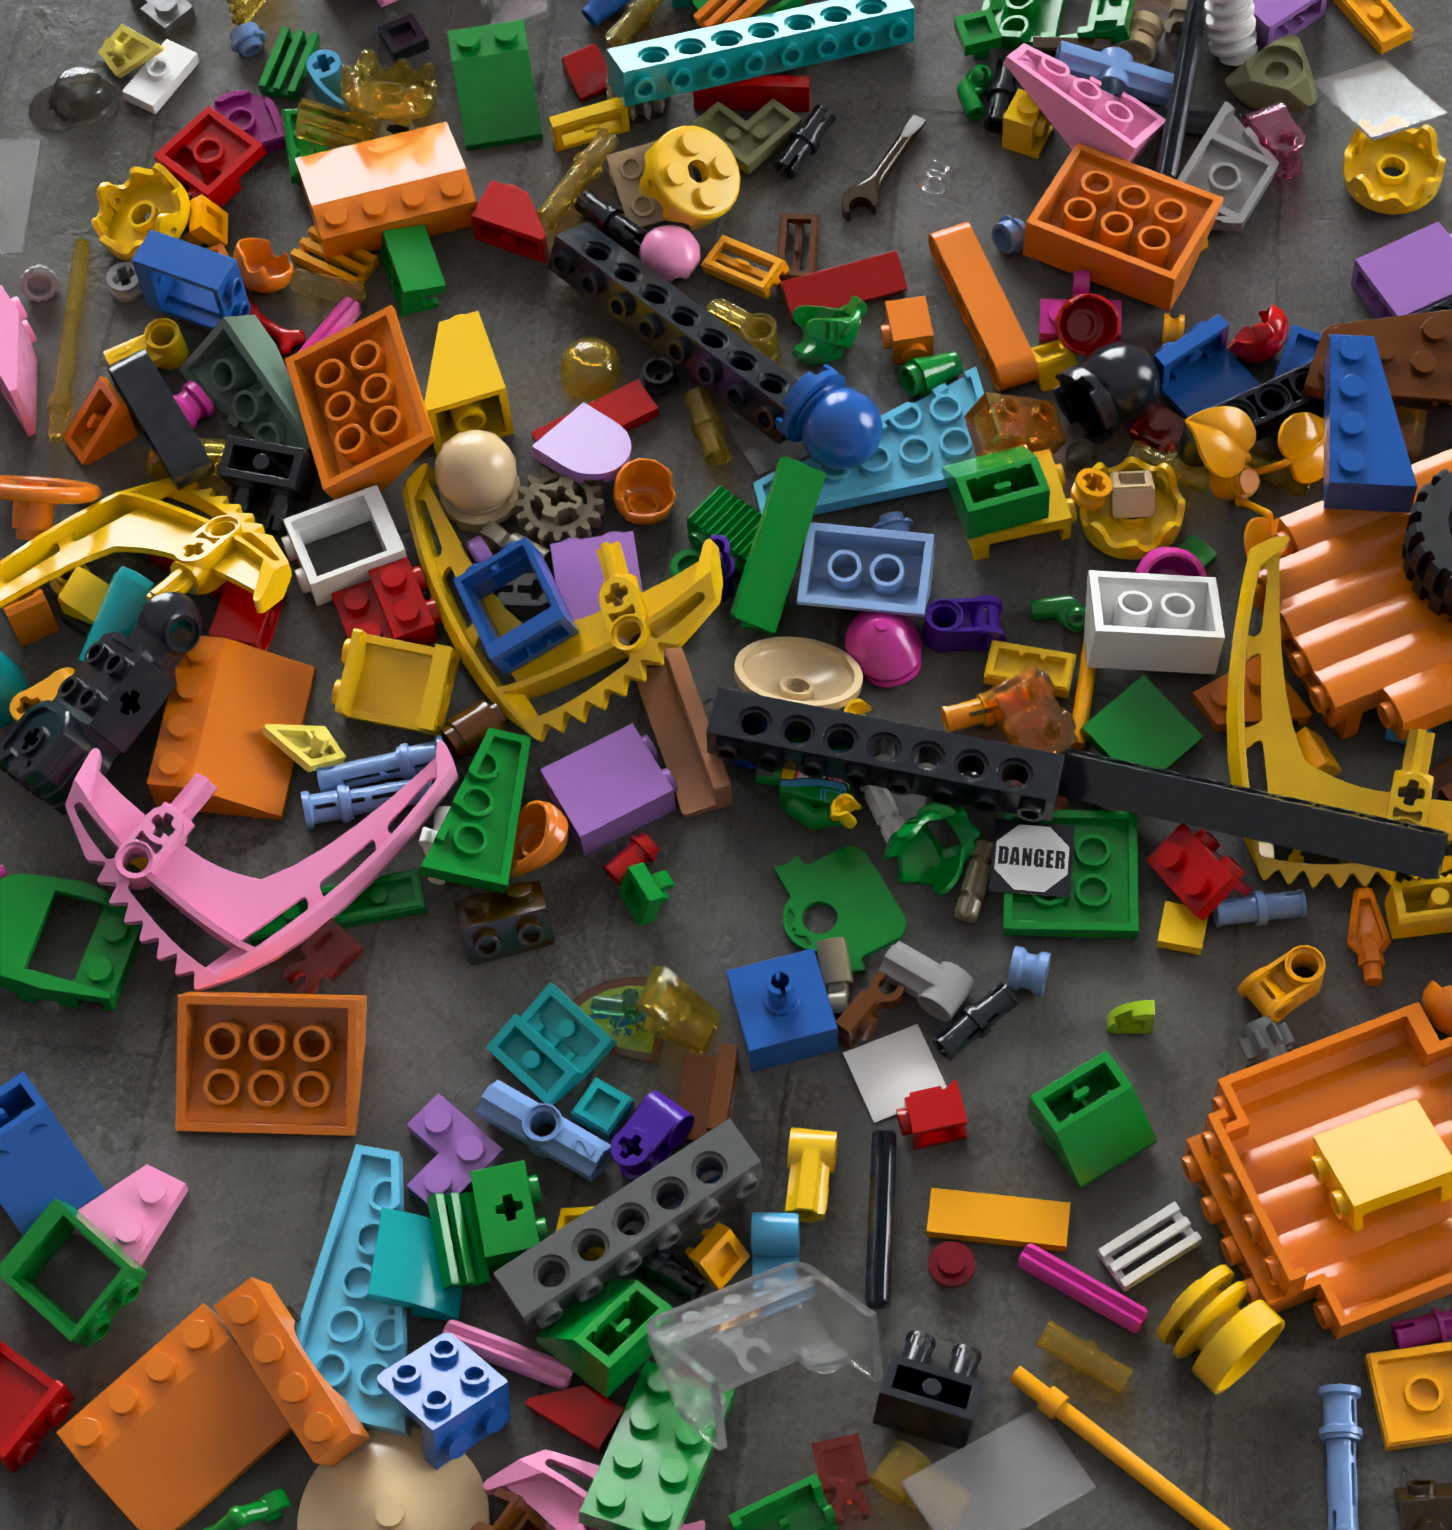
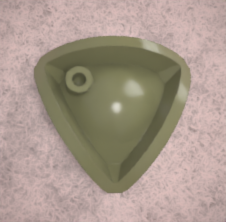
M1292 34L1279 38L1240 65L1225 79L1226 86L1240 101L1264 113L1277 115L1295 113L1311 106L1317 100L1313 75L1302 43L1298 36Z

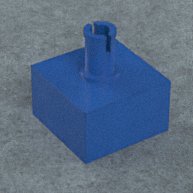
M814 948L726 970L729 995L751 1072L839 1050L838 1028Z

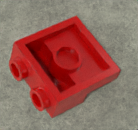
M208 105L153 156L156 162L163 165L181 183L189 195V200L202 194L221 208L242 189L239 178L254 166L266 152L263 144Z
M408 557L368 570L370 580L330 593L347 638L351 639L353 629L355 628L363 630L370 635L420 645H428L439 641L435 624L442 622L433 598L425 601L421 592L428 589L420 565L411 567Z

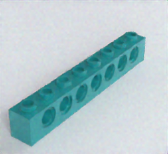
M828 0L607 49L608 84L624 107L914 42L915 7L909 0Z

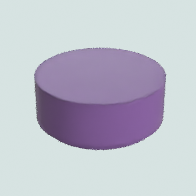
M480 536L465 542L464 549L473 564L483 562L493 556Z

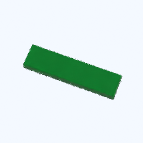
M419 868L380 875L345 910L316 934L427 913L421 875H418ZM340 883L320 887L323 896L327 895ZM307 900L299 901L251 935L250 938L253 946L261 944L308 910Z

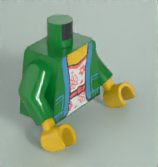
M856 698L847 703L844 712L863 715L871 711L872 707L862 699ZM796 737L790 739L789 742L801 744L806 742V740ZM844 746L832 748L833 751L839 753L850 750ZM757 763L756 784L779 786L780 809L787 812L789 816L807 829L816 831L838 825L851 829L856 825L857 820L850 812L860 810L862 806L852 797L854 786L847 784L841 779L826 776L811 778L805 776L800 771L785 768L771 770Z

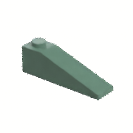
M255 314L223 317L183 363L179 371L187 382L191 380L202 388L213 406L228 417L227 422L235 428H242L257 441L302 448L310 453L311 447L293 385L277 345Z

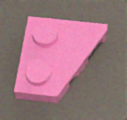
M146 1164L78 1211L137 1264L142 1266L189 1189L186 1183ZM76 1229L73 1231V1234L87 1240Z

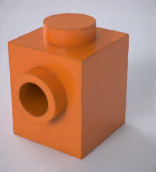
M926 296L885 301L886 325H880V334L883 349H891L893 364L906 363L908 359L934 355V334Z

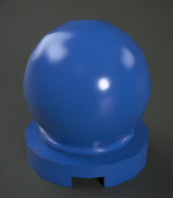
M827 364L823 365L822 372L815 376L809 371L792 386L782 401L787 407L783 419L776 418L775 421L777 430L786 438L795 443L803 441L805 450L814 461L835 470L858 468L874 456L882 441V420L877 406L868 396L850 387L846 388L844 376Z

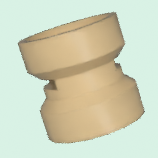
M1144 10L1133 12L1129 28L1131 37L1129 40L1119 42L1117 47L1127 50L1131 54L1133 62L1143 65L1150 64L1154 60L1157 52V43L1161 40L1165 25L1163 21L1152 12Z

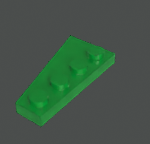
M494 728L488 729L468 769L467 775L437 832L434 842L420 867L418 875L505 893L509 881L531 737Z

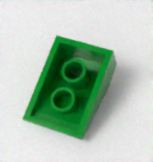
M520 19L447 31L466 151L543 139L524 20Z

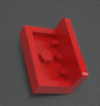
M1180 823L1146 861L1196 917L1204 921L1234 889L1245 896L1252 889L1242 879L1246 871L1228 854L1224 857L1219 854L1217 849L1221 844L1210 832L1204 828L1195 831L1188 825Z

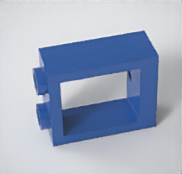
M150 230L132 258L147 307L209 330H213L223 317L243 316L250 313L251 305L248 301L237 260L154 230Z
M526 536L519 541L508 543L497 554L483 562L471 565L463 574L453 579L490 660L505 675H509L580 633L542 553ZM533 569L551 607L500 637L483 602V598Z

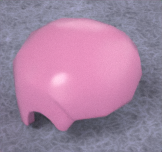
M676 225L659 226L646 234L638 253V260L669 283L676 278L687 280L699 265L701 259L700 245L693 234L684 227Z

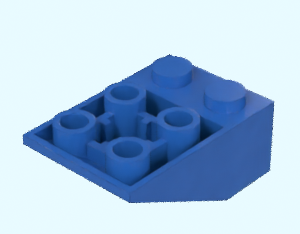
M23 1071L0 1087V1204L19 1232L24 1236L54 1198L73 1205L79 1210L106 1192V1190Z

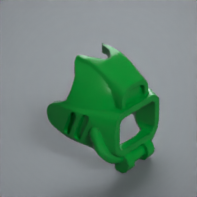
M852 296L850 302L841 308L814 305L796 307L792 317L803 329V338L794 347L792 355L797 357L799 362L806 364L838 361L844 350L850 349L861 324V316H864L868 310L866 303L859 297Z
M942 803L928 804L918 809L916 815L909 818L891 835L886 845L883 860L890 859L891 857L897 859V881L899 883L932 886L937 896L944 895L953 888L962 873L964 863L972 856L975 846L974 839L980 835L976 825H972L967 818L968 813L963 806L953 809ZM945 818L955 831L961 844L943 848L927 824Z

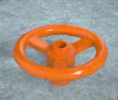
M0 475V500L13 501L12 528L16 529L15 538L22 540H32L54 526L55 508L58 504L92 503L99 500L102 495L101 489L98 486L77 480Z

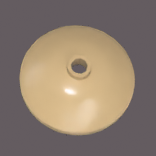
M785 636L766 638L753 642L738 653L734 664V678L743 692L833 710L845 707L849 701L858 697L862 689V670L849 654L833 645L809 638Z

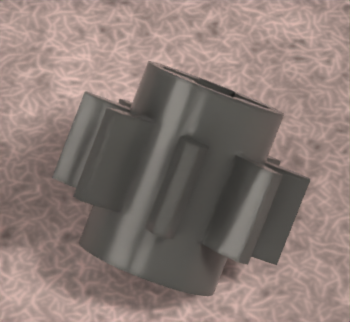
M1262 1017L1248 1023L1241 1029L1240 1034L1243 1039L1237 1041L1239 1047L1236 1051L1244 1067L1248 1068L1292 1051L1294 1048L1291 1044L1296 1041L1286 1022L1276 1026L1270 1017Z

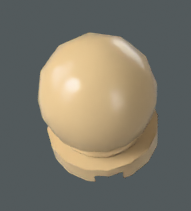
M479 429L459 432L446 441L435 461V480L439 487L441 506L448 518L456 522L457 527L463 531L479 533L488 521L499 524L506 521L511 515L515 517L514 501L519 499L517 489L521 484L517 475L516 458L509 447L496 434Z

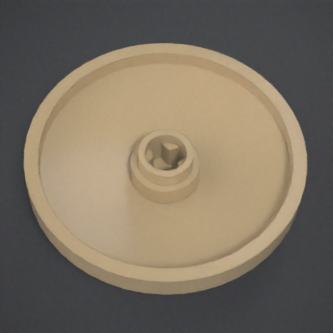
M409 1426L410 1437L369 1430L367 1433L370 1439L336 1465L331 1467L320 1464L314 1471L300 1502L297 1530H470L479 1521L491 1525V1508L488 1494L485 1493L483 1488L484 1483L481 1476L465 1453L436 1470L424 1459L421 1428Z

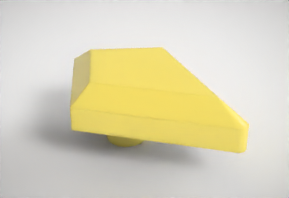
M121 24L111 37L104 41L98 53L115 76L123 78L161 53L164 47Z
M265 724L262 730L264 736L307 772L316 771V768L319 767L323 768L342 764L346 759L345 754L326 726Z

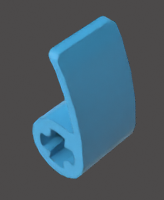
M318 50L311 54L306 63L313 94L320 106L333 120L344 128L351 127L352 123L348 106L345 101L339 99L347 88L340 57L332 50Z
M752 1212L751 1250L753 1258L751 1301L753 1303L795 1304L798 1302L799 1213Z

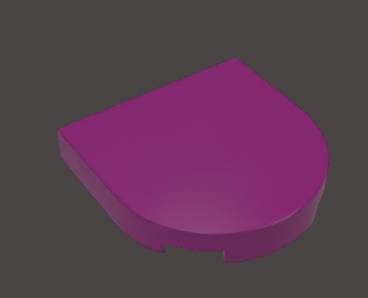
M236 90L223 94L214 101L215 105L212 108L263 144L266 153L286 148L282 121L276 105L268 97L264 98L251 94L249 90Z

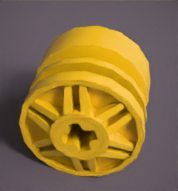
M1227 1265L1217 1266L1182 1292L1172 1304L1168 1314L1156 1331V1337L1164 1345H1170L1177 1341L1173 1348V1354L1178 1359L1185 1358L1198 1349L1201 1350L1192 1367V1373L1214 1394L1222 1393L1243 1377L1268 1351L1285 1326V1321L1263 1300H1256L1242 1310L1239 1308L1248 1292V1285L1243 1281H1238L1230 1286L1234 1279V1272Z

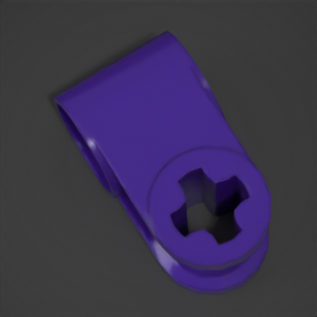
M992 595L934 600L926 608L923 632L925 644L935 652L946 653L968 650L989 651L992 640L1006 642V632L1001 628L999 615L1003 611L1002 600ZM943 623L951 627L941 628L936 626V624Z
M655 1090L649 1093L611 1142L610 1151L612 1157L619 1165L623 1176L633 1182L668 1159L672 1152L690 1134L695 1121L694 1116L659 1091Z

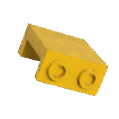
M1050 449L1033 452L1039 460L1050 488L1049 518L972 539H967L966 537L973 561L989 558L990 544L1054 530H1059L1062 540L1070 539L1071 524L1077 522L1076 508L1072 498H1065L1063 488H1066L1064 470L1061 463H1054Z
M354 628L351 639L347 638L342 648L341 660L345 664L341 680H336L332 691V704L335 705V712L348 719L432 736L441 735L440 730L445 725L461 655L450 646L435 644V647L370 635L363 630Z
M1417 1099L1313 1136L1314 1156L1309 1158L1313 1176L1319 1184L1325 1182L1330 1191L1329 1198L1336 1216L1339 1219L1345 1218L1353 1232L1363 1229V1216L1366 1213L1433 1189L1441 1203L1452 1199V1156Z

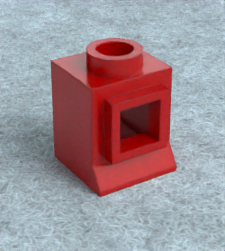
M953 1080L945 1089L937 1086L909 1092V1097L904 1098V1108L896 1109L901 1135H910L913 1150L967 1139L965 1125H968V1120L957 1080Z

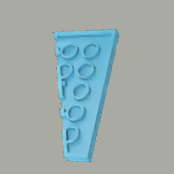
M975 366L965 371L963 378L948 386L944 382L931 389V394L915 403L906 402L881 415L882 441L874 456L858 468L835 470L814 461L812 457L801 463L826 473L813 514L818 515L948 488L942 474L943 466L1001 451ZM775 472L753 483L758 510L761 514Z
M356 1144L300 1316L302 1319L298 1322L295 1333L313 1365L330 1386L346 1399L364 1428L410 1437L409 1415L378 1388L377 1377L381 1372L408 1356L407 1307L366 1301L381 1209L383 1207L404 1211L403 1158L396 1151Z

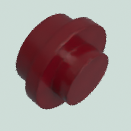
M955 1241L943 1242L936 1246L929 1256V1273L932 1279L943 1287H961L968 1283L974 1274V1255L962 1243Z

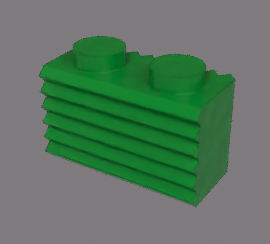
M718 486L686 519L688 539L695 549L702 551L703 542L705 539H709V536L718 534L726 537L730 542V556L735 562L736 572L734 576H739L743 574L762 514L751 508L748 503H744L742 499H738L735 494H731L729 490H725L723 486Z

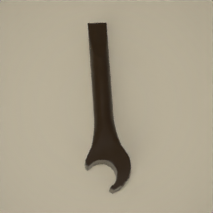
M913 114L874 171L862 182L848 188L844 192L841 199V211L847 222L851 221V210L856 207H866L871 210L873 215H876L879 196L885 181L927 120Z

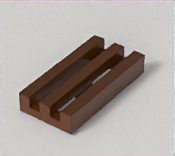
M780 213L777 257L782 260L786 259L788 223L796 224L792 270H789L786 275L780 274V281L816 272L820 214ZM804 224H811L807 271H800Z

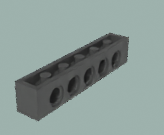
M729 1118L495 1271L494 1275L498 1285L529 1332L537 1327H549L562 1317L563 1310L578 1300L585 1302L592 1299L602 1290L603 1284L616 1275L625 1276L633 1272L641 1265L643 1257L657 1248L659 1250L669 1248L681 1238L684 1230L696 1222L704 1224L710 1221L720 1212L721 1206L734 1197L740 1199L751 1194L759 1186L760 1180L764 1178L761 1161ZM714 1170L722 1173V1177L715 1183L706 1184L699 1180L708 1171ZM670 1196H678L684 1199L682 1204L675 1209H664L660 1206ZM637 1221L644 1224L643 1229L635 1235H625L621 1232L623 1227L630 1222ZM600 1247L605 1250L603 1256L596 1261H585L582 1259L583 1254L590 1248ZM561 1273L565 1275L564 1281L556 1287L548 1288L542 1285L545 1278L550 1274Z

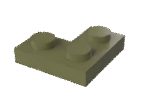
M774 98L747 121L717 101L697 118L691 126L705 128L721 138L734 154L739 169L749 175L790 139L789 136L794 129L801 128L802 119Z

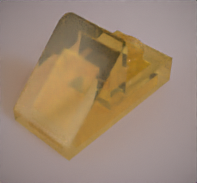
M666 966L652 968L636 1004L637 1007L647 1014L642 1025V1029L645 1032L698 1053H706L722 1016L718 1010Z

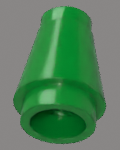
M954 351L908 359L906 365L900 367V382L910 397L918 395L923 398L931 393V389L944 382L947 383L957 375L962 374L963 365L960 357Z

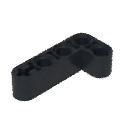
M145 349L107 367L116 391L128 407L132 421L136 420L178 491L215 472L206 450Z

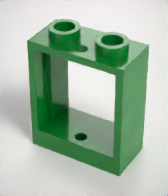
M56 1198L53 1199L0 1264V1277L67 1339L86 1347H90L92 1343L100 1341L109 1332L113 1317L122 1306H126L136 1299L142 1290L141 1283L149 1275L73 1205ZM75 1229L121 1270L79 1322L33 1281Z

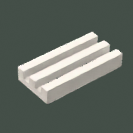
M1174 1201L1099 1248L1097 1255L1123 1292L1199 1246L1202 1242V1237L1197 1231H1193L1191 1222L1186 1216H1182L1180 1207ZM1170 1220L1173 1221L1174 1224L1115 1261L1112 1258ZM1181 1233L1185 1239L1126 1276L1122 1272V1269Z

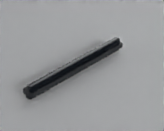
M1207 0L1187 1L1156 172L1173 179H1177L1207 15L1204 9Z

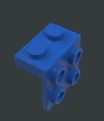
M1220 314L1207 322H1198L1189 330L1188 334L1174 343H1165L1154 355V361L1157 363L1161 380L1159 392L1185 419L1261 385L1227 350L1230 324Z
M452 1333L440 1334L381 1372L377 1377L378 1388L422 1426L424 1459L436 1470L452 1459L461 1457L470 1447L488 1435L497 1433L506 1423L511 1421L508 1381Z

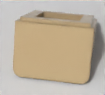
M1115 471L1109 473V478L1113 485L1110 493L1113 517L1134 518L1154 516L1155 486L1151 471Z

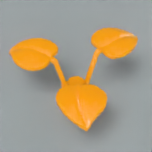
M1228 406L1213 407L1197 412L1185 420L1187 427L1194 437L1202 462L1212 473L1210 488L1213 495L1222 501L1235 500L1236 507H1245L1263 516L1252 518L1245 528L1244 547L1248 558L1249 549L1263 541L1274 538L1279 518L1273 519V513L1269 509L1248 500L1259 487V475L1289 466L1293 479L1300 484L1313 483L1323 478L1324 419L1309 412H1300L1289 416L1280 426L1278 433V447L1285 459L1258 468H1251L1245 465L1252 459L1248 451L1256 441V429L1252 420L1244 411Z

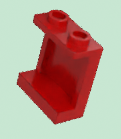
M1 1340L0 1464L14 1473L20 1465H26L33 1459L39 1450L40 1440L49 1429L60 1425L70 1412L71 1402L75 1397L65 1384L59 1380H53Z

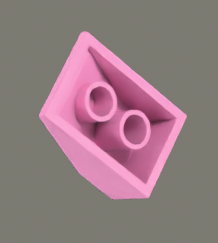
M0 285V391L28 437L36 434L38 359L32 344L37 342V338L28 321L25 320L28 316L19 298L15 296L10 299L3 286Z

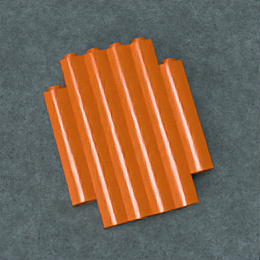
M1452 449L1411 465L1417 483L1413 504L1416 502L1417 494L1425 484H1431L1434 475L1445 469L1450 473L1452 472ZM1322 500L1280 517L1277 533L1274 534V538L1279 536H1289L1290 538L1289 547L1281 554L1284 558L1280 559L1281 648L1289 660L1293 673L1297 678H1301L1303 686L1309 692L1313 707L1318 713L1322 714L1325 723L1330 728L1335 727L1342 740L1358 734L1362 713L1377 707L1378 716L1384 727L1387 729L1391 728L1399 741L1407 738L1408 729L1428 730L1452 720V622H1449L1451 616L1445 613L1439 616L1428 608L1429 600L1427 598L1420 600L1412 590L1413 581H1409L1405 576L1403 569L1405 559L1402 557V545L1410 513L1323 508ZM1266 569L1260 573L1254 607L1257 610L1260 609L1262 616L1267 583Z
M1419 1002L1218 1079L1215 1097L1211 1099L1214 1112L1207 1114L1203 1133L1186 1139L1185 1157H1182L1180 1162L1190 1184L1197 1183L1204 1194V1198L1200 1199V1204L1206 1220L1210 1225L1217 1223L1224 1235V1239L1220 1240V1245L1226 1261L1230 1266L1237 1265L1245 1280L1243 1282L1248 1285V1292L1245 1296L1248 1305L1256 1300H1263L1278 1313L1316 1298L1317 1302L1313 1303V1310L1317 1321L1322 1329L1330 1328L1335 1338L1339 1339L1452 1294V1199L1441 1203L1432 1189L1366 1213L1363 1216V1229L1353 1232L1345 1218L1339 1219L1336 1216L1330 1202L1328 1187L1325 1182L1319 1184L1316 1181L1309 1164V1158L1314 1156L1313 1136L1415 1099L1418 1100L1452 1156V1036L1439 1040Z

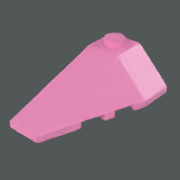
M1025 43L1010 53L1003 62L1071 149L1079 142L1135 164L1165 124L1163 117L1135 97L1123 92L1119 98L1101 89L1102 81L1092 76L1088 80L1078 78L1070 74L1067 64Z

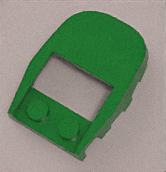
M984 0L982 10L991 8L1002 35V46L1011 50H1016L1024 43L1033 47V37L1111 38V44L1129 40L1131 37L1129 28L1135 0H1092L1087 26L1078 27L1077 33L1061 36L1058 33L1066 0Z
M14 874L0 879V988L17 994L19 1000L36 1003L37 999L58 1002L60 1006L79 1008L81 1001L99 1002L103 1004L105 1011L114 1012L141 944L140 934L143 925H126L124 918L127 906L110 905L109 900L112 894L87 882L30 874ZM57 894L96 903L103 908L74 982L27 969Z

